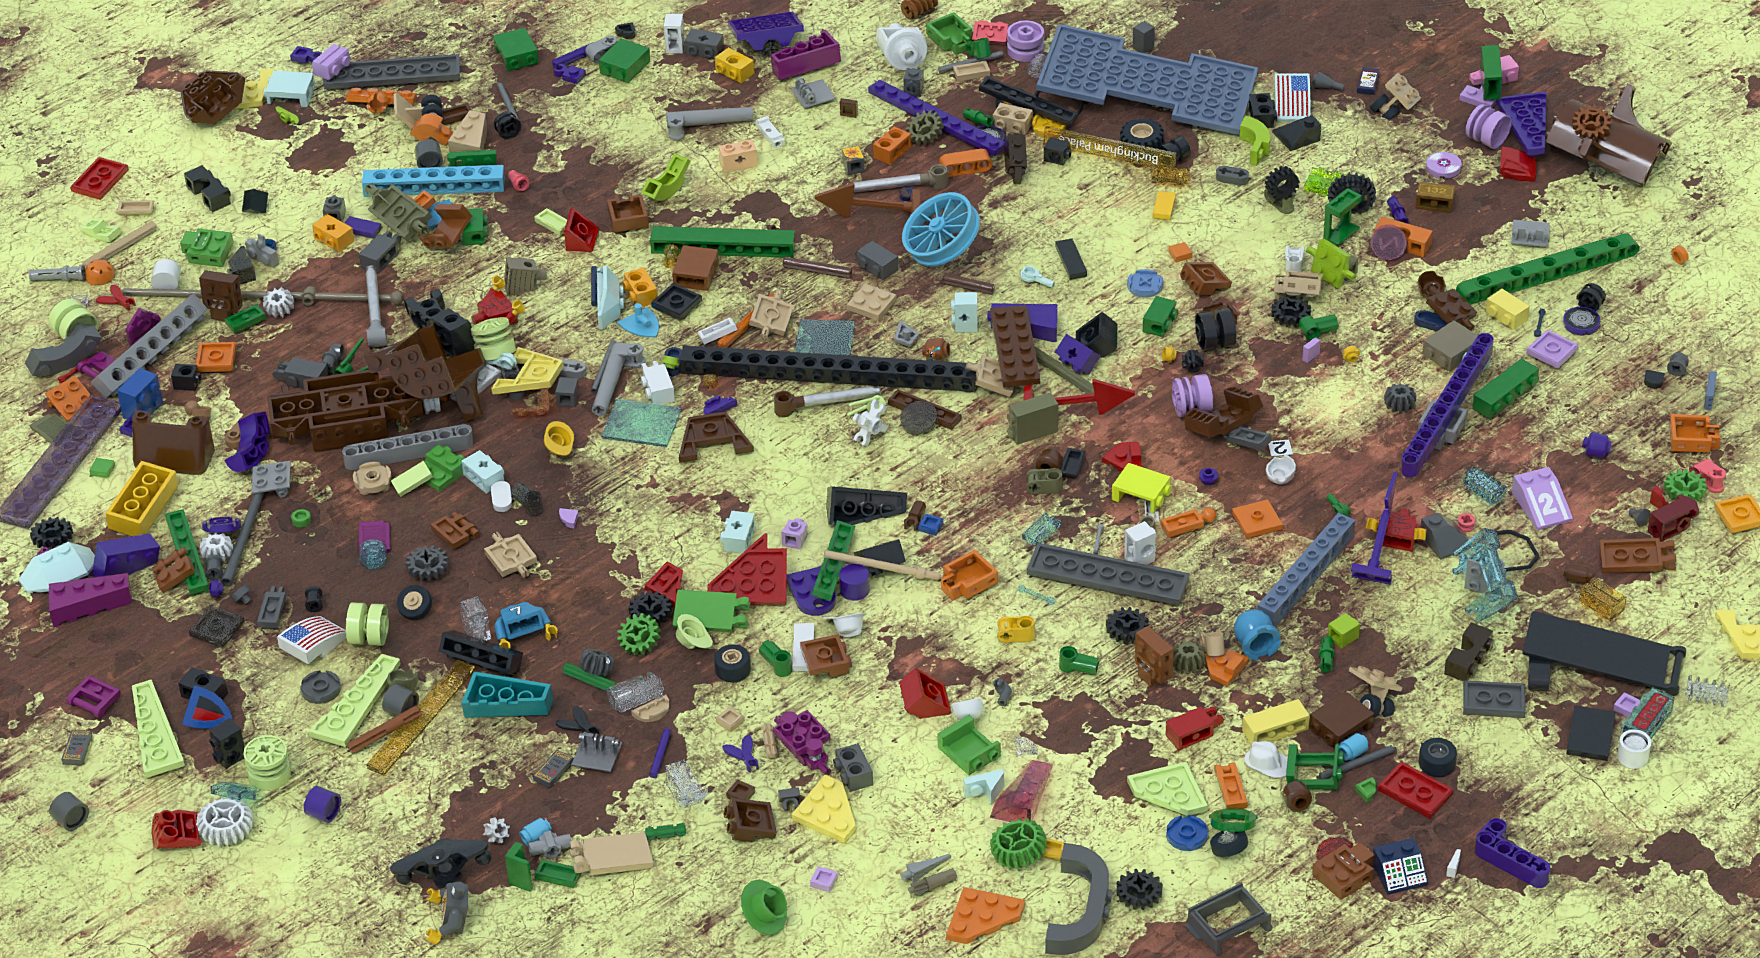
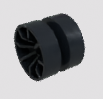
M1229 308L1217 309L1214 311V315L1210 311L1196 313L1195 333L1202 351L1214 350L1217 348V344L1221 348L1235 346L1236 327Z

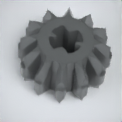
M1401 383L1399 385L1392 384L1391 387H1387L1384 395L1386 407L1392 409V412L1399 411L1401 413V411L1408 413V410L1413 409L1416 402L1414 388L1409 387L1408 384L1402 385Z
M591 648L583 651L580 658V668L585 672L591 673V675L606 676L610 675L613 670L614 656L609 652Z

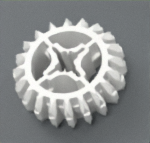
M231 796L228 799L221 797V800L213 799V803H206V806L201 808L200 813L197 814L196 826L198 827L200 837L205 842H209L211 846L217 843L219 847L222 844H226L228 847L229 843L236 844L237 840L243 841L244 836H249L253 826V815L245 801H240L239 798L233 800Z

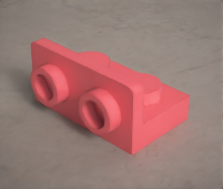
M975 21L972 40L984 37L989 39L990 44L1006 45L1009 25L1004 22Z

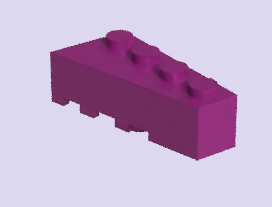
M128 573L49 584V612L53 628L60 626L61 622L67 620L71 623L77 621V617L89 614L90 617L96 615L100 610L106 609L109 611L132 603V590Z

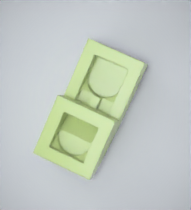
M91 218L81 227V230L86 234L106 242H111L122 233L119 227L106 225L104 219Z

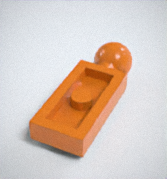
M1208 507L1199 514L1194 509L1161 519L1160 525L1169 538L1204 527V522H1213L1216 519V511Z

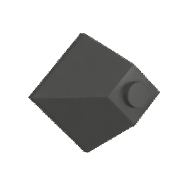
M1440 513L1421 519V528L1426 529V540L1424 541L1440 560L1474 547V543L1454 520Z

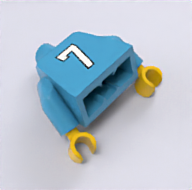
M528 602L510 605L500 610L501 616L498 617L494 625L497 639L500 642L499 645L510 649L511 645L510 642L506 641L507 639L510 640L543 629L544 627L546 628L545 638L548 641L551 640L550 634H554L557 638L558 629L556 626L550 625L551 621L544 609L533 606Z

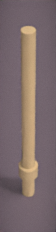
M829 550L824 551V558L913 575L918 579L939 580L940 573L925 570L923 567L917 566L913 568Z

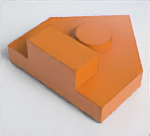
M1226 650L1225 654L1219 656H1208L1205 653V664L1207 665L1210 679L1227 687L1249 663L1248 657L1233 650Z

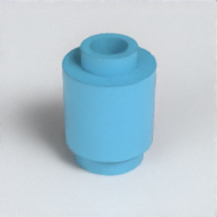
M1355 733L1340 743L1339 749L1340 752L1344 753V761H1352L1368 750V740L1365 736Z
M539 818L523 827L519 834L524 844L528 847L529 842L538 841L539 837L544 832L551 831L552 827L546 819Z

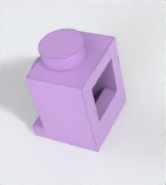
M799 518L794 520L788 519L784 530L782 529L781 531L782 546L801 550L808 534L807 523Z

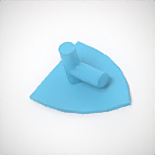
M639 303L634 305V314L617 322L627 332L637 336L656 338L659 331V322L656 315L648 307L642 309V305Z

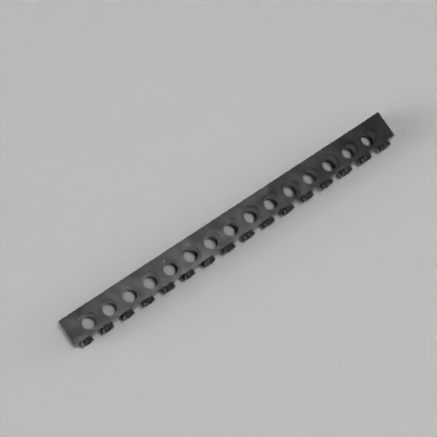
M683 345L680 356L681 374L869 386L879 385L885 387L976 392L977 386L975 385L976 372L966 369L967 363L687 345Z

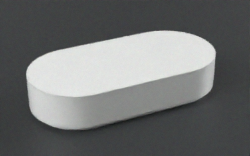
M505 481L495 482L491 486L493 508L498 512L508 511L512 507L510 485Z

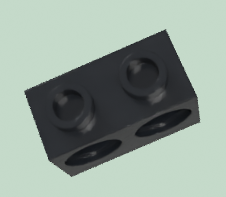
M1270 93L1249 94L1248 108L1250 117L1259 120L1267 128H1274V121H1277V111L1275 110L1274 100H1271Z
M228 718L209 729L211 737L209 742L213 747L214 753H212V756L216 763H221L227 769L244 759L245 746L241 728Z

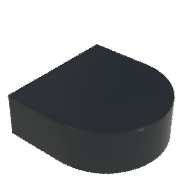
M1646 370L1644 384L1654 389L1661 387L1665 373Z

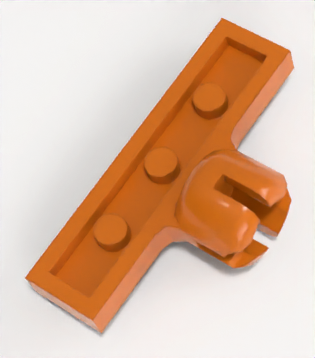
M352 88L346 94V101L368 103L366 107L370 112L381 114L389 104H394L393 94L396 92L391 89L378 91V89L361 90V88ZM409 90L397 92L411 105L417 100V93H411Z

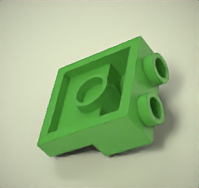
M437 445L425 454L426 460L424 462L433 478L425 483L437 491L441 492L463 475L461 461L465 458L461 454H453L448 446L442 447Z

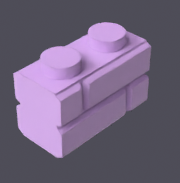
M336 44L331 45L312 62L313 73L326 80H330L334 75H338L351 62L348 49L340 48Z

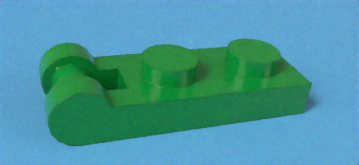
M496 150L460 151L447 154V160L450 162L448 167L498 164Z

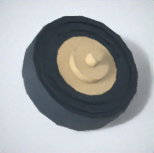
M410 585L399 593L396 605L398 611L405 618L418 620L429 613L432 607V598L424 587Z

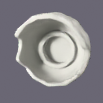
M1284 455L1282 458L1274 457L1266 466L1268 479L1279 485L1287 484L1291 481L1296 470L1294 459L1288 455Z
M979 698L952 703L954 715L960 720L967 715L972 716L975 720L982 714L984 709L982 699Z

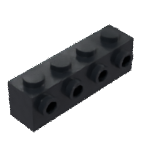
M454 630L442 633L438 652L447 654V657L459 658L468 664H478L484 669L496 670L500 674L507 676L519 672L523 652Z

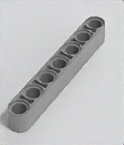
M462 424L348 445L342 450L344 466L348 470H358L359 466L368 462H380L381 465L423 458L426 453L437 445L442 447L448 446L452 452L467 450L474 443L472 428L469 425Z

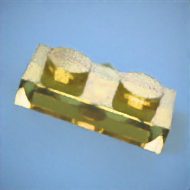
M1163 164L1157 165L1152 173V180H1156L1158 183L1172 182L1175 185H1184L1189 180L1190 170L1187 167L1178 170L1176 166L1166 169Z

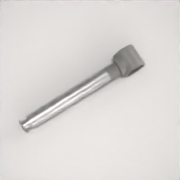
M370 265L365 268L370 317L367 340L368 347L373 348L387 346L386 330L381 325L376 267Z

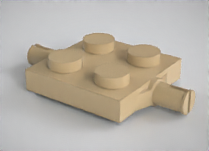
M780 289L775 291L774 297L762 294L758 296L749 325L763 329L760 335L761 339H763L764 334V340L768 339L769 332L781 336L785 334L794 305L781 300L783 291Z
M982 355L978 365L967 362L966 369L976 372L975 385L1008 397L1011 396L1015 386L1003 387L998 360Z
M499 532L493 533L492 538L496 543L484 548V551L501 576L504 577L516 571H519L523 578L529 576L530 572L526 567L537 563V556L522 537L517 534L510 538H502Z

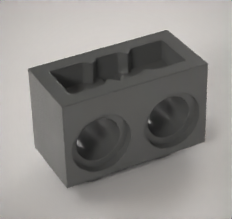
M859 743L835 750L834 767L836 771H840L841 781L843 785H847L850 792L873 786V771Z

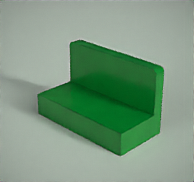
M515 842L505 855L508 881L510 885L531 892L533 886L529 861L525 860L523 844Z

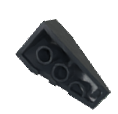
M835 486L827 487L826 510L828 525H836L837 520L855 525L906 512V492Z

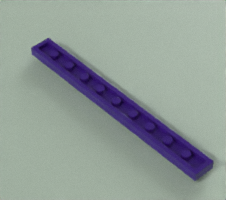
M880 79L868 87V93L916 117V113L921 115L923 110L926 113L930 110L933 113L936 112L943 121L944 128L941 130L979 149H986L993 156L998 155L1004 150V141Z

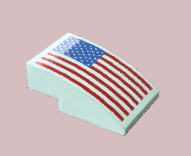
M1275 73L1274 102L1275 110L1277 111L1276 122H1294L1310 116L1309 74Z

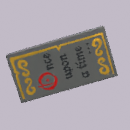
M71 730L61 759L62 764L83 765L93 736L92 731Z
M556 750L535 772L533 780L551 788L571 766L574 758Z

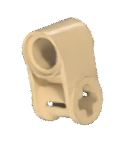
M1220 629L1216 630V632L1199 633L1200 646H1203L1208 656L1225 654L1224 637Z

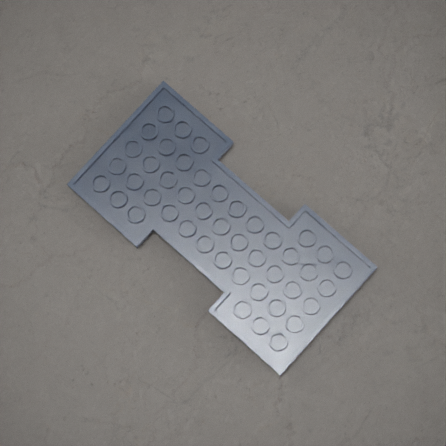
M1062 24L1058 25L1037 82L1036 90L1101 105L1104 104L1106 96L1111 95L1149 105L1174 109L1171 117L1173 121L1239 135L1240 125L1247 110L1249 94L1252 93L1258 67L1191 53L1189 63L1123 49L1125 38Z

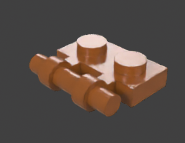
M457 512L452 513L451 519L445 515L430 524L431 530L453 549L470 541L469 535L475 538L480 535L477 526L469 523L464 515Z
M184 546L179 550H174L169 557L159 560L157 565L152 567V571L155 574L159 573L155 578L159 590L163 593L195 572L192 560L186 555L188 551Z

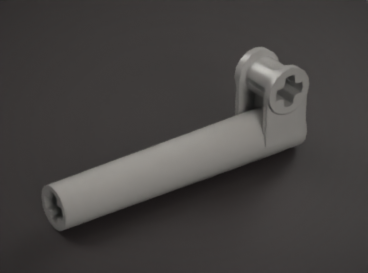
M752 107L666 112L669 138L672 140L683 139L685 136L684 126L752 121L753 109Z
M618 342L613 345L592 406V412L595 415L603 416L606 414L622 368H639L641 364L646 363V359L642 354L643 346L641 344Z

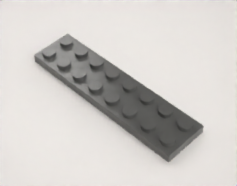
M460 54L350 62L338 75H334L330 80L323 79L324 90L460 80Z
M1037 543L1027 567V575L1178 606L1181 603L1190 573L1042 543Z

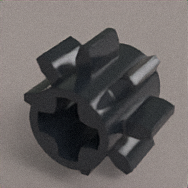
M776 40L767 41L770 47H767L766 50L763 47V56H765L766 53L772 55L771 51L773 49L777 50V48L773 45L774 43H776Z
M1188 350L1185 355H1182V368L1187 367L1188 372H1198L1201 367H1204V355H1199L1198 350Z

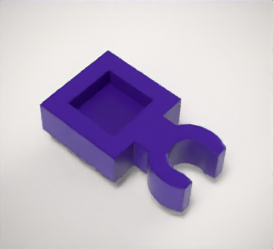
M297 46L291 53L290 58L294 62L306 64L310 61L312 63L322 52H313L311 48Z
M559 64V70L554 69L556 77H562L564 81L578 84L586 76V70L572 65L567 68L564 64Z

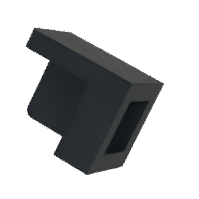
M256 189L244 191L242 211L265 213L268 192Z

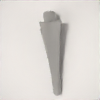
M946 854L933 859L906 864L907 871L900 874L903 881L911 879L912 882H916L930 870L950 859L951 855Z

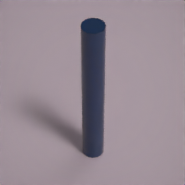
M597 266L591 267L592 306L598 305Z

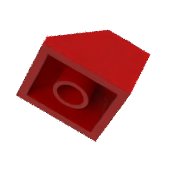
M914 668L899 681L905 705L904 708L910 715H915L922 719L949 715L951 713L943 682L917 668Z

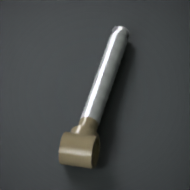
M937 164L932 166L928 173L853 182L855 184L854 193L928 183L935 189H943L949 184L948 169L945 165Z

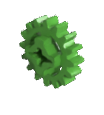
M1677 469V473L1671 471L1670 476L1667 475L1664 482L1665 494H1670V499L1677 498V495L1680 494L1693 500L1701 501V497H1705L1707 490L1706 479H1701L1702 474L1695 475L1694 470L1691 473L1687 469L1684 472Z
M641 613L640 617H637L636 614H633V619L630 620L627 617V623L620 624L623 629L617 631L620 635L617 640L622 649L628 654L633 653L634 656H637L641 652L642 655H645V650L651 652V646L658 645L655 640L661 638L658 634L661 632V629L658 627L656 620H653L650 615L645 617Z

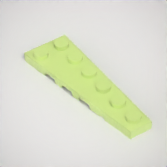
M381 654L365 673L355 682L356 685L350 691L347 690L343 694L344 698L339 703H335L331 707V711L326 716L323 715L309 730V736L346 747L387 686L388 674L393 670H397L401 665L400 659Z
M152 680L132 685L145 778L185 766Z

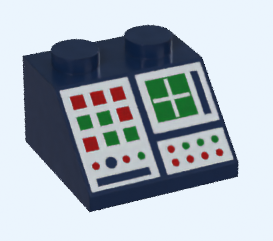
M1414 838L1373 847V854L1375 855L1373 867L1387 895L1428 885L1422 853Z

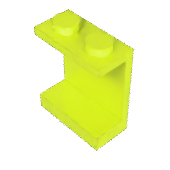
M1128 463L1112 485V500L1119 502L1125 493L1151 501L1150 513L1154 514L1158 507L1163 505L1164 498L1171 493L1170 476Z

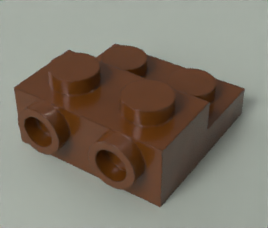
M731 798L728 806H725L723 814L724 818H727L729 821L727 823V833L731 834L732 840L752 842L755 836L775 838L777 831L771 802Z

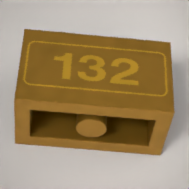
M1419 182L1416 209L1451 213L1455 186Z

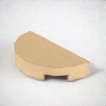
M667 694L632 710V716L643 722L660 720L669 711Z

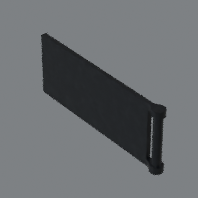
M1532 611L1522 654L1663 690L1669 695L1676 696L1680 690L1678 685L1683 658L1686 656L1687 650L1684 646H1669ZM1671 653L1675 656L1671 681L1669 684H1664L1669 654Z

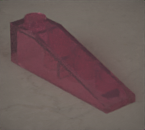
M1032 760L997 798L990 818L1010 822L1011 819L1017 821L1020 817L1022 821L1026 818L1030 822L1033 821L1053 764Z

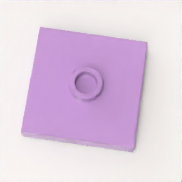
M1547 329L1527 348L1526 354L1558 369L1578 350L1579 344Z

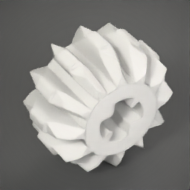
M281 287L277 290L274 288L272 292L267 291L268 296H263V307L269 316L273 315V317L277 318L280 315L283 318L285 313L290 314V310L294 309V298L288 289L284 290Z
M217 533L215 535L208 534V538H202V543H200V552L204 560L209 555H218L222 558V562L225 563V559H230L234 549L230 537L225 536L224 533L220 535Z

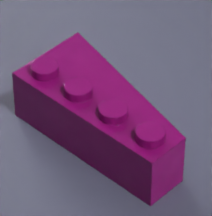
M827 30L821 31V35L817 37L816 35L809 37V41H800L795 43L796 45L793 48L787 47L771 55L772 73L779 80H785L794 75H802L805 72L818 70L819 68L841 62L840 44Z

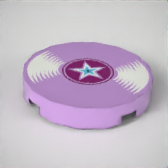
M1437 152L1427 158L1426 170L1434 177L1440 178V176H1445L1446 179L1452 178L1461 171V160L1452 153Z

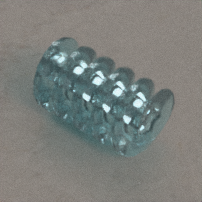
M1475 466L1466 473L1463 479L1465 487L1475 492L1476 495L1486 500L1489 504L1499 502L1507 492L1506 485L1496 481V478L1491 477L1487 472L1485 473L1484 469H1478Z

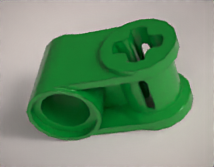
M983 37L966 43L970 56L983 58L992 55L988 38Z

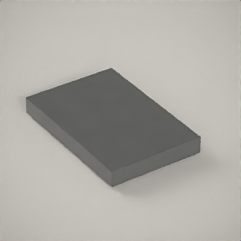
M1463 681V715L1525 718V684Z

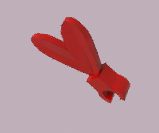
M117 285L110 286V292L113 296L96 298L97 303L120 304L126 310H131L130 304L136 306L135 300L124 296Z

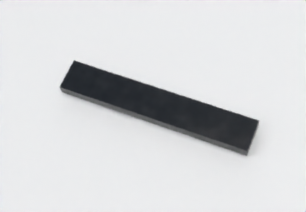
M988 76L978 88V91L1015 106L1031 109L1033 113L1067 127H1071L1078 118L1077 112Z

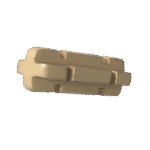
M763 725L766 756L769 759L776 758L778 755L773 725Z

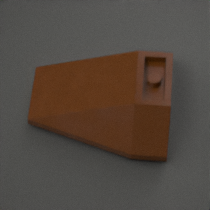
M211 70L201 72L193 82L186 84L181 91L186 118L195 123L216 124L242 103L245 86L244 76L238 72Z

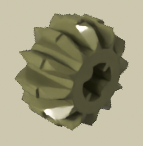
M1191 640L1186 643L1181 641L1180 644H1175L1173 667H1177L1178 671L1185 670L1186 674L1188 671L1195 673L1196 669H1201L1206 657L1203 646H1199L1198 642L1191 643Z

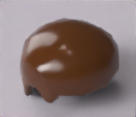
M1425 271L1418 278V291L1424 298L1428 299V297L1433 296L1428 291L1429 287L1433 285L1440 292H1445L1446 284L1444 278L1437 275L1435 271Z

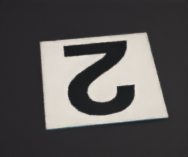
M1289 440L1271 441L1268 444L1271 456L1293 454Z

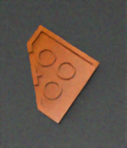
M963 887L946 933V940L969 944L980 935L985 934L987 936L1000 930L1001 926L1005 924L1019 922L1025 908V899Z

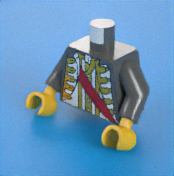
M462 882L447 883L446 887L441 888L440 891L432 888L428 889L427 894L431 896L426 900L438 904L442 899L439 931L432 928L428 929L426 940L432 944H437L442 936L445 937L450 933L463 934L468 910V886Z

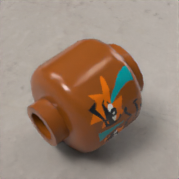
M930 338L922 346V355L927 360L945 361L950 356V344L944 338Z

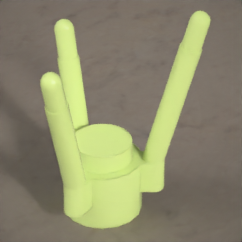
M879 395L850 403L849 406L852 407L865 403L867 405L847 413V415L851 416L866 409L870 412L873 399L879 401L878 409L881 404L886 405V402Z

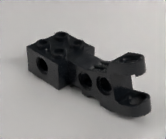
M440 289L430 291L431 298L416 302L413 297L404 300L406 311L415 326H422L424 328L434 324L444 352L450 357L475 350V341L471 334V323L450 308H445Z

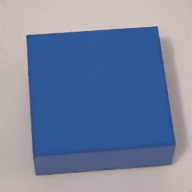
M925 514L918 525V531L936 536L944 523L943 518Z

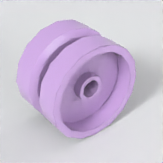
M1025 20L1015 22L1009 26L1007 30V52L1012 59L1030 62L1039 59L1043 55L1044 29L1040 24Z

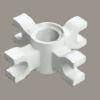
M875 399L871 403L870 412L865 411L861 415L855 413L852 419L858 422V426L861 427L860 432L855 435L853 440L860 442L863 437L861 444L866 447L870 443L871 434L876 435L880 431L885 433L888 428L886 424H883V420L880 419L881 414L886 411L888 406L881 404L878 409L879 401Z

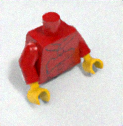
M495 275L492 278L494 287H491L487 295L478 302V313L471 316L474 325L488 319L500 317L508 318L509 326L518 323L517 314H522L525 311V307L519 299L511 303L501 290L498 291V289L505 287V281L498 275Z
M1400 509L1399 513L1391 511L1383 546L1413 552L1414 540H1426V529L1421 528L1416 523V517L1410 515L1409 510ZM1368 518L1365 529L1377 532L1380 520Z

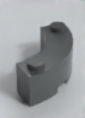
M77 323L75 329L64 339V343L59 346L40 349L31 348L25 365L32 376H50L75 367L83 359H86L95 350L102 337L94 325Z

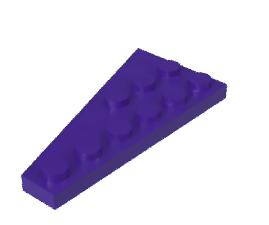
M1546 91L1501 97V100H1496L1499 110L1511 117V129L1527 156L1544 154Z

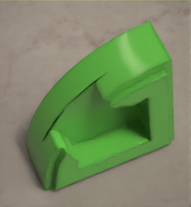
M1373 777L1355 785V791L1366 803L1370 802L1376 793V782Z

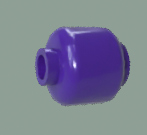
M1591 432L1588 437H1584L1582 448H1585L1587 456L1602 459L1604 456H1608L1612 441H1609L1607 435Z

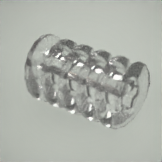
M1689 675L1685 695L1687 694L1688 701H1691L1696 696L1698 703L1702 698H1704L1705 704H1708L1712 699L1714 706L1720 701L1721 707H1725L1730 684L1726 688L1725 682L1722 681L1717 686V681L1713 680L1711 685H1709L1708 678H1705L1703 683H1701L1700 677L1697 676L1695 681H1693L1692 675Z

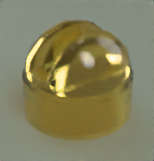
M713 374L704 375V386L709 389V386H712V389H714L718 384V376Z

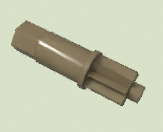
M952 868L929 877H924L919 881L911 883L908 891L910 894L914 893V895L931 891L936 887L956 880V871Z

